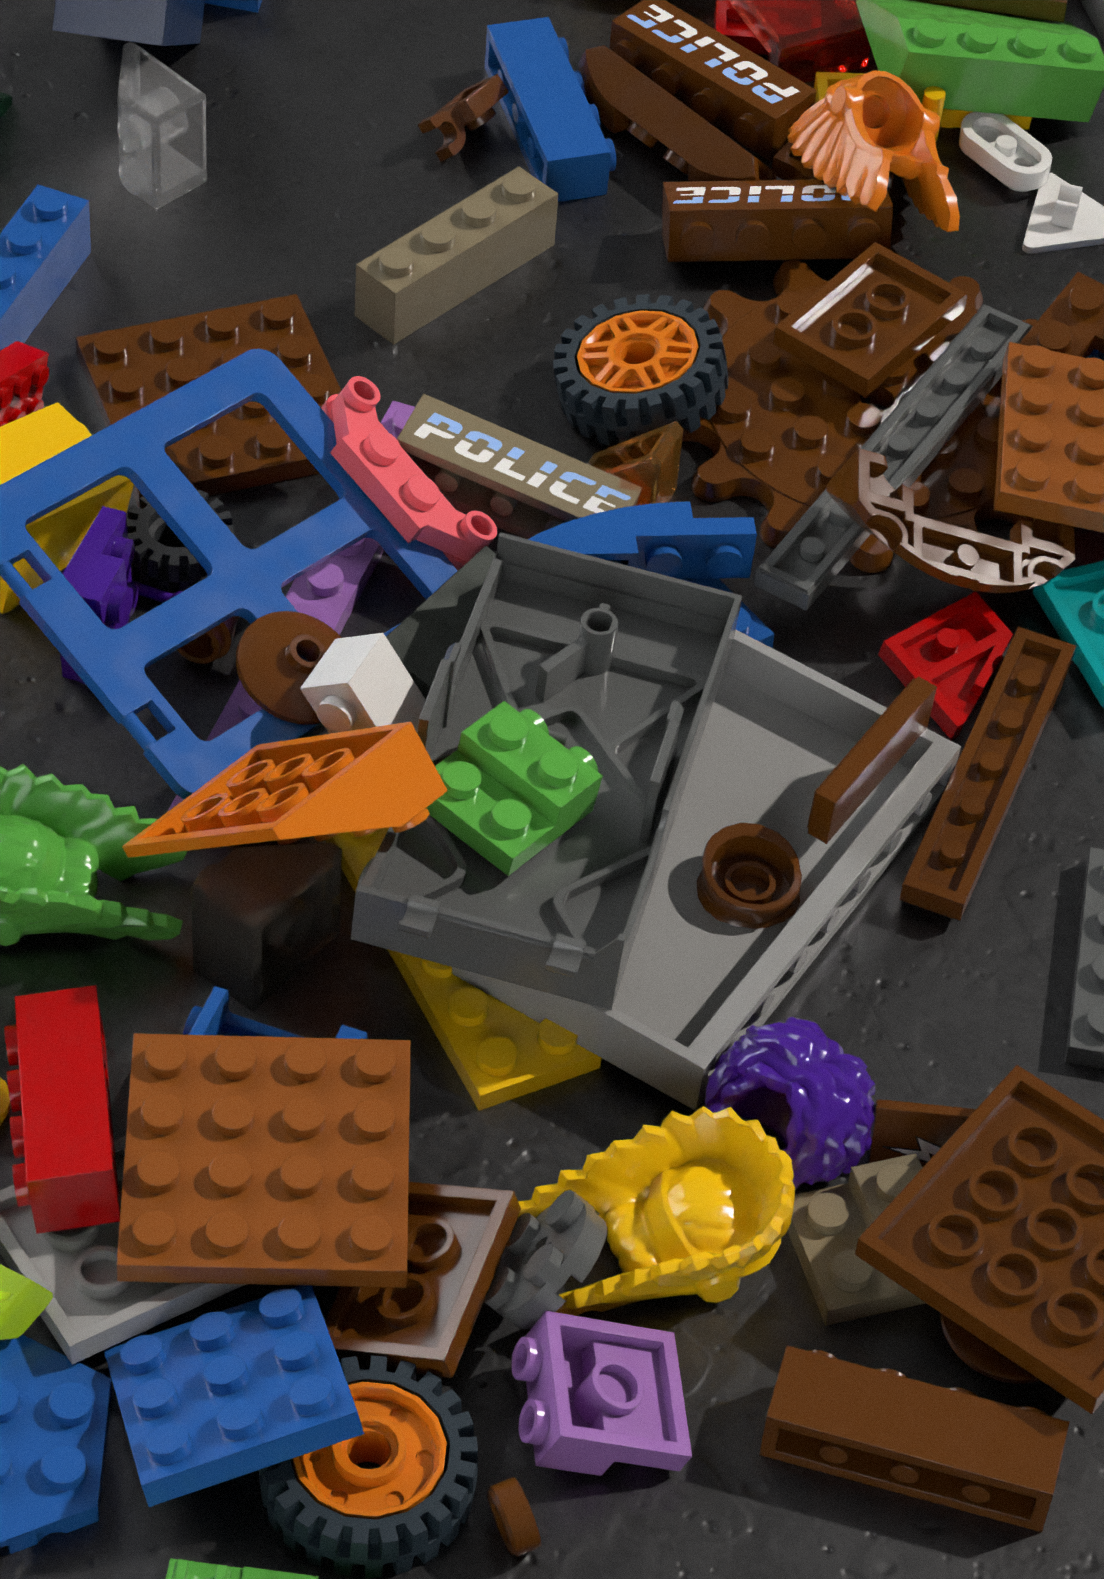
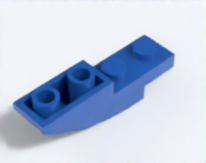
M686 501L629 506L594 513L562 523L538 533L528 540L677 579L750 578L757 532L754 517L693 518L691 503Z

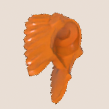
M874 70L850 79L841 80L829 86L825 98L807 109L789 128L790 134L787 138L789 143H793L790 149L794 156H802L801 163L803 167L813 169L815 178L820 181L824 180L829 189L836 187L837 193L843 196L848 195L855 205L861 203L864 207L876 212L886 197L889 172H892L899 177L901 176L908 196L912 198L915 208L919 210V214H925L927 220H933L935 227H940L946 232L959 231L960 214L957 197L947 179L949 168L942 165L936 149L935 136L940 127V117L936 112L924 108L911 87L899 77L887 71Z

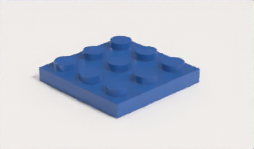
M309 1285L278 1289L270 1292L265 1297L220 1312H209L201 1315L194 1321L152 1335L137 1336L125 1344L104 1350L140 1483L149 1507L364 1434L357 1408L314 1290Z

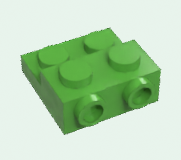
M503 701L462 731L458 749L435 766L448 791L430 804L427 809L430 816L509 876L593 811L603 775L598 772L596 761L587 750L579 746L567 749L551 737L545 721L538 713L531 709H524L519 712Z

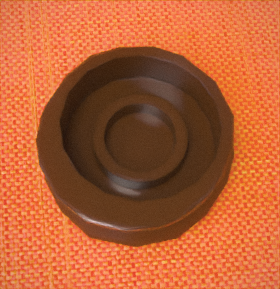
M741 822L726 826L712 835L705 846L702 856V870L696 880L698 899L703 908L715 919L733 926L758 929L769 928L782 923L795 914L800 904L802 874L798 856L791 844L780 833L761 824Z

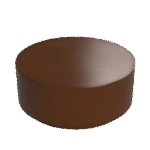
M512 1477L490 1486L489 1491H487L489 1506L498 1531L510 1554L518 1557L541 1547V1537L534 1515L517 1479Z

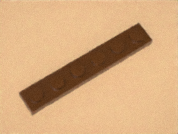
M1021 627L1017 628L904 879L899 900L961 921L1072 665L1076 645Z

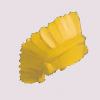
M703 1106L690 1116L671 1111L660 1127L643 1124L633 1139L614 1140L606 1151L587 1155L582 1170H560L558 1183L535 1187L531 1200L518 1201L521 1207L518 1217L524 1213H530L536 1218L541 1212L552 1205L563 1192L567 1190L574 1191L600 1213L599 1216L606 1221L607 1241L610 1244V1250L619 1260L618 1266L621 1268L622 1274L559 1294L566 1302L556 1313L578 1316L591 1310L603 1312L630 1303L669 1296L697 1294L705 1302L713 1303L731 1298L739 1290L742 1277L751 1275L770 1263L781 1244V1238L788 1231L793 1215L795 1198L792 1159L785 1151L779 1149L775 1137L765 1134L758 1119L744 1121L732 1107L713 1113Z

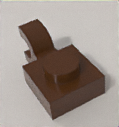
M496 74L465 88L434 115L423 119L417 126L423 134L435 128L442 132L444 143L442 147L436 150L435 154L440 161H443L457 154L464 146L466 139L464 126L466 125L468 130L472 131L493 118L496 112L492 106L508 94L509 91L499 75Z

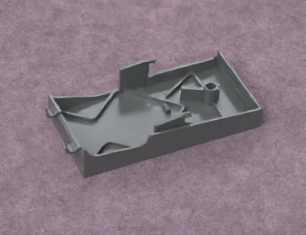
M500 532L497 551L461 641L449 646L444 659H441L419 718L417 734L433 764L436 766L458 749L462 731L503 701L519 712L524 709H531L543 718L551 737L567 749L574 746L584 748L596 761L598 772L603 777L594 809L509 876L430 815L417 826L403 832L395 833L392 827H390L361 884H358L356 888L351 939L612 1010L734 641L742 596Z

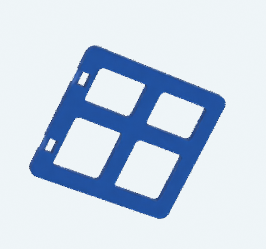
M251 349L0 485V576L20 599L19 604L115 721L118 724H123L144 750L143 755L169 787L182 799H186L256 745L305 738L324 725L322 723L312 725L290 723L261 709L213 740L203 741L195 736L146 676L144 669L233 616H240L251 625L255 620L269 613L278 611L298 612L284 596L281 587L364 538H371L377 541L426 600L458 571L441 550L418 540L407 543L330 454L336 445L334 423L275 354L264 349ZM248 402H258L264 406L339 497L337 502L256 549L246 548L239 542L165 452V448ZM121 475L131 480L205 569L208 577L119 629H110L92 611L27 532L25 526L112 477ZM24 558L44 583L32 589L12 564ZM398 625L385 632L384 635L388 636ZM298 654L300 658L308 661L304 656ZM148 708L168 734L156 740L135 714Z

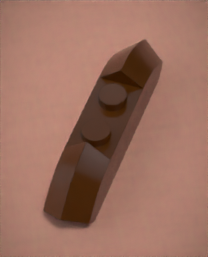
M602 45L585 50L578 63L579 71L584 81L585 96L589 104L596 105L600 121L613 134L627 130L651 149L659 140L668 147V150L662 157L686 174L688 182L776 180V173L608 47Z

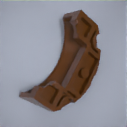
M858 448L828 482L826 487L830 497L865 531L909 564L949 584L980 592H1017L1046 583L1060 574L1075 560L1074 526L1036 518L1033 519V523L1030 520H1019L1010 529V541L915 515L913 489L903 484L894 489L883 475L888 469L886 457L879 453Z

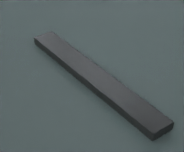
M984 304L866 441L861 449L879 453L886 457L888 469L883 475L894 489H897L901 484L910 487L1002 377L1003 358L1008 343L1019 344L1031 330L1032 325ZM825 489L756 570L754 586L807 611L870 534L851 519Z

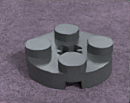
M572 1190L563 1192L552 1205L541 1212L536 1218L530 1213L522 1214L516 1220L505 1247L508 1252L494 1274L484 1303L520 1329L532 1328L545 1311L556 1312L566 1302L556 1292L566 1283L571 1275L582 1283L596 1263L607 1234L606 1221L599 1216L600 1213L592 1205Z

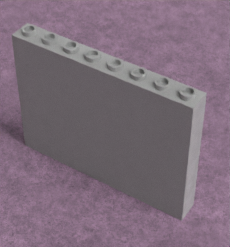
M736 630L734 641L612 1010L452 967V974L539 1023L547 1018L578 1035L577 1044L696 1111L705 1099L708 1079L714 1072L715 1064L720 1059L721 1053L726 1052L735 1041H738L741 1036L745 1035L747 1028L751 1025L756 1027L763 1026L939 803L957 764L961 746L926 729L827 844L808 834L807 825L814 792L887 708ZM741 822L761 824L780 833L791 844L798 856L802 874L800 904L793 916L769 928L751 929L721 922L703 908L697 896L696 882L702 870L703 852L712 835L726 826ZM374 857L364 867L357 886L361 884Z

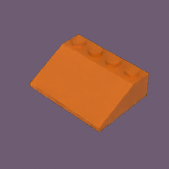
M411 721L258 744L124 844L122 848L129 858L277 841L279 846H285L301 838L313 836L317 842H321L340 833L352 832L355 837H362L378 829L392 827L395 833H399L423 822L430 814L427 807L448 790Z

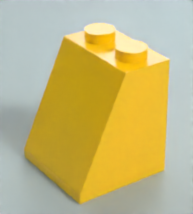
M58 402L1 426L0 485L92 436V434L85 425L78 422ZM114 476L25 526L26 530L55 566L62 571L67 567L102 506L127 513L134 484L125 476ZM24 558L12 564L32 589L44 583ZM0 576V613L3 615L17 607L20 599Z

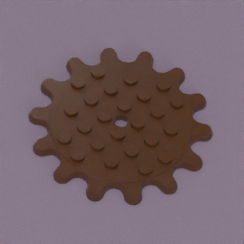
M796 260L784 262L773 278L772 285L778 297L768 301L749 300L728 290L714 292L705 303L703 309L708 312L710 320L714 319L722 335L729 380L728 389H725L726 397L722 405L715 404L716 413L709 420L700 417L701 427L691 433L685 428L680 427V438L673 440L679 442H698L707 446L713 453L714 457L701 464L691 478V490L694 495L707 502H721L736 496H748L759 500L768 512L760 526V537L765 544L776 548L825 491L828 482L858 448H861L981 308L983 296L976 280L966 276H959L949 282L968 293L965 310L866 397L773 344L775 326L828 282L814 274L807 264ZM1026 319L1022 321L1034 326L1038 320ZM1002 377L909 487L914 491L915 515L978 532V526L990 520H1003L1013 525L1019 520H1030L1033 523L1034 518L994 510ZM869 397L870 403L883 405L887 409L879 410L875 406L865 403V400ZM870 534L850 558V562L861 571L879 573L891 566L894 552Z

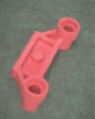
M352 377L339 394L331 395L321 407L334 423L336 445L330 454L407 543L418 540L441 550L454 567L460 570L482 548L488 547L497 535L496 524L488 515L481 511H470L466 515L457 511L439 491L437 485L424 474L404 451L398 440L378 421L375 406L380 401V392L376 385L365 377Z

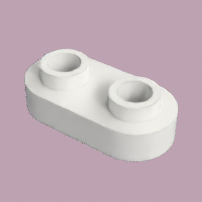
M972 112L964 117L961 124L959 146L972 160L1014 191L1027 192L1041 188L1047 183L1052 164V155L1043 144L1003 114Z

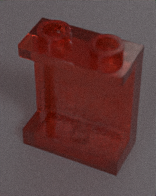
M728 0L768 51V62L804 83L815 80L816 72L843 73L865 67L868 64L870 44L855 0Z

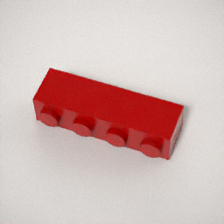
M92 985L15 996L16 1024L4 1026L9 1066L19 1065V1069L7 1071L12 1112L22 1111V1115L10 1117V1132L15 1159L25 1158V1163L12 1165L18 1207L31 1205L36 1234L120 1222L121 1208L106 1041L97 986Z

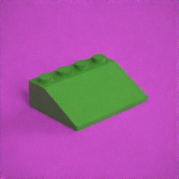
M856 0L878 71H887L903 80L911 87L921 104L924 90L930 86H937L946 93L943 109L1089 122L1104 88V54L1098 39L1066 20L1063 23L913 0Z

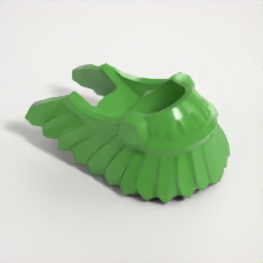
M24 764L9 771L0 766V945L8 946L15 944L24 935L41 933L92 934L113 940L125 937L126 935L148 941L173 939L180 934L182 920L164 913L149 912L148 909L124 906L120 902L95 899L99 884L97 869L119 881H123L134 874L183 861L188 851L128 858L122 846L158 819H139L135 806L114 808L109 795L92 794L83 784L63 785L52 773L36 777Z

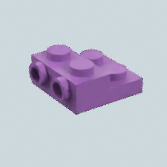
M545 1311L527 1335L521 1337L516 1343L512 1355V1374L516 1380L526 1381L528 1400L525 1402L520 1413L519 1436L523 1443L533 1444L536 1466L602 1476L614 1461L680 1471L692 1458L675 1334L673 1332Z

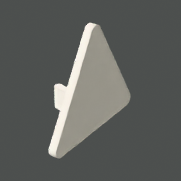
M1049 173L1047 183L1038 189L1022 250L1028 254L1104 244V206L1082 192L1083 187L1071 185L1055 174Z

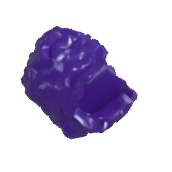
M790 1017L786 1023L778 1022L762 1027L751 1025L747 1028L745 1035L741 1036L738 1041H735L726 1052L721 1053L720 1059L715 1064V1070L707 1082L705 1103L706 1108L713 1113L732 1107L738 1116L748 1120L758 1119L762 1128L773 1129L779 1140L783 1141L786 1146L783 1151L792 1159L793 1184L796 1190L804 1182L813 1185L817 1182L835 1180L842 1172L850 1174L851 1167L857 1166L860 1158L870 1149L872 1143L870 1136L871 1127L875 1118L873 1114L875 1113V1103L871 1096L875 1095L876 1084L871 1080L866 1071L867 1065L860 1057L844 1054L843 1048L839 1043L828 1038L818 1024Z

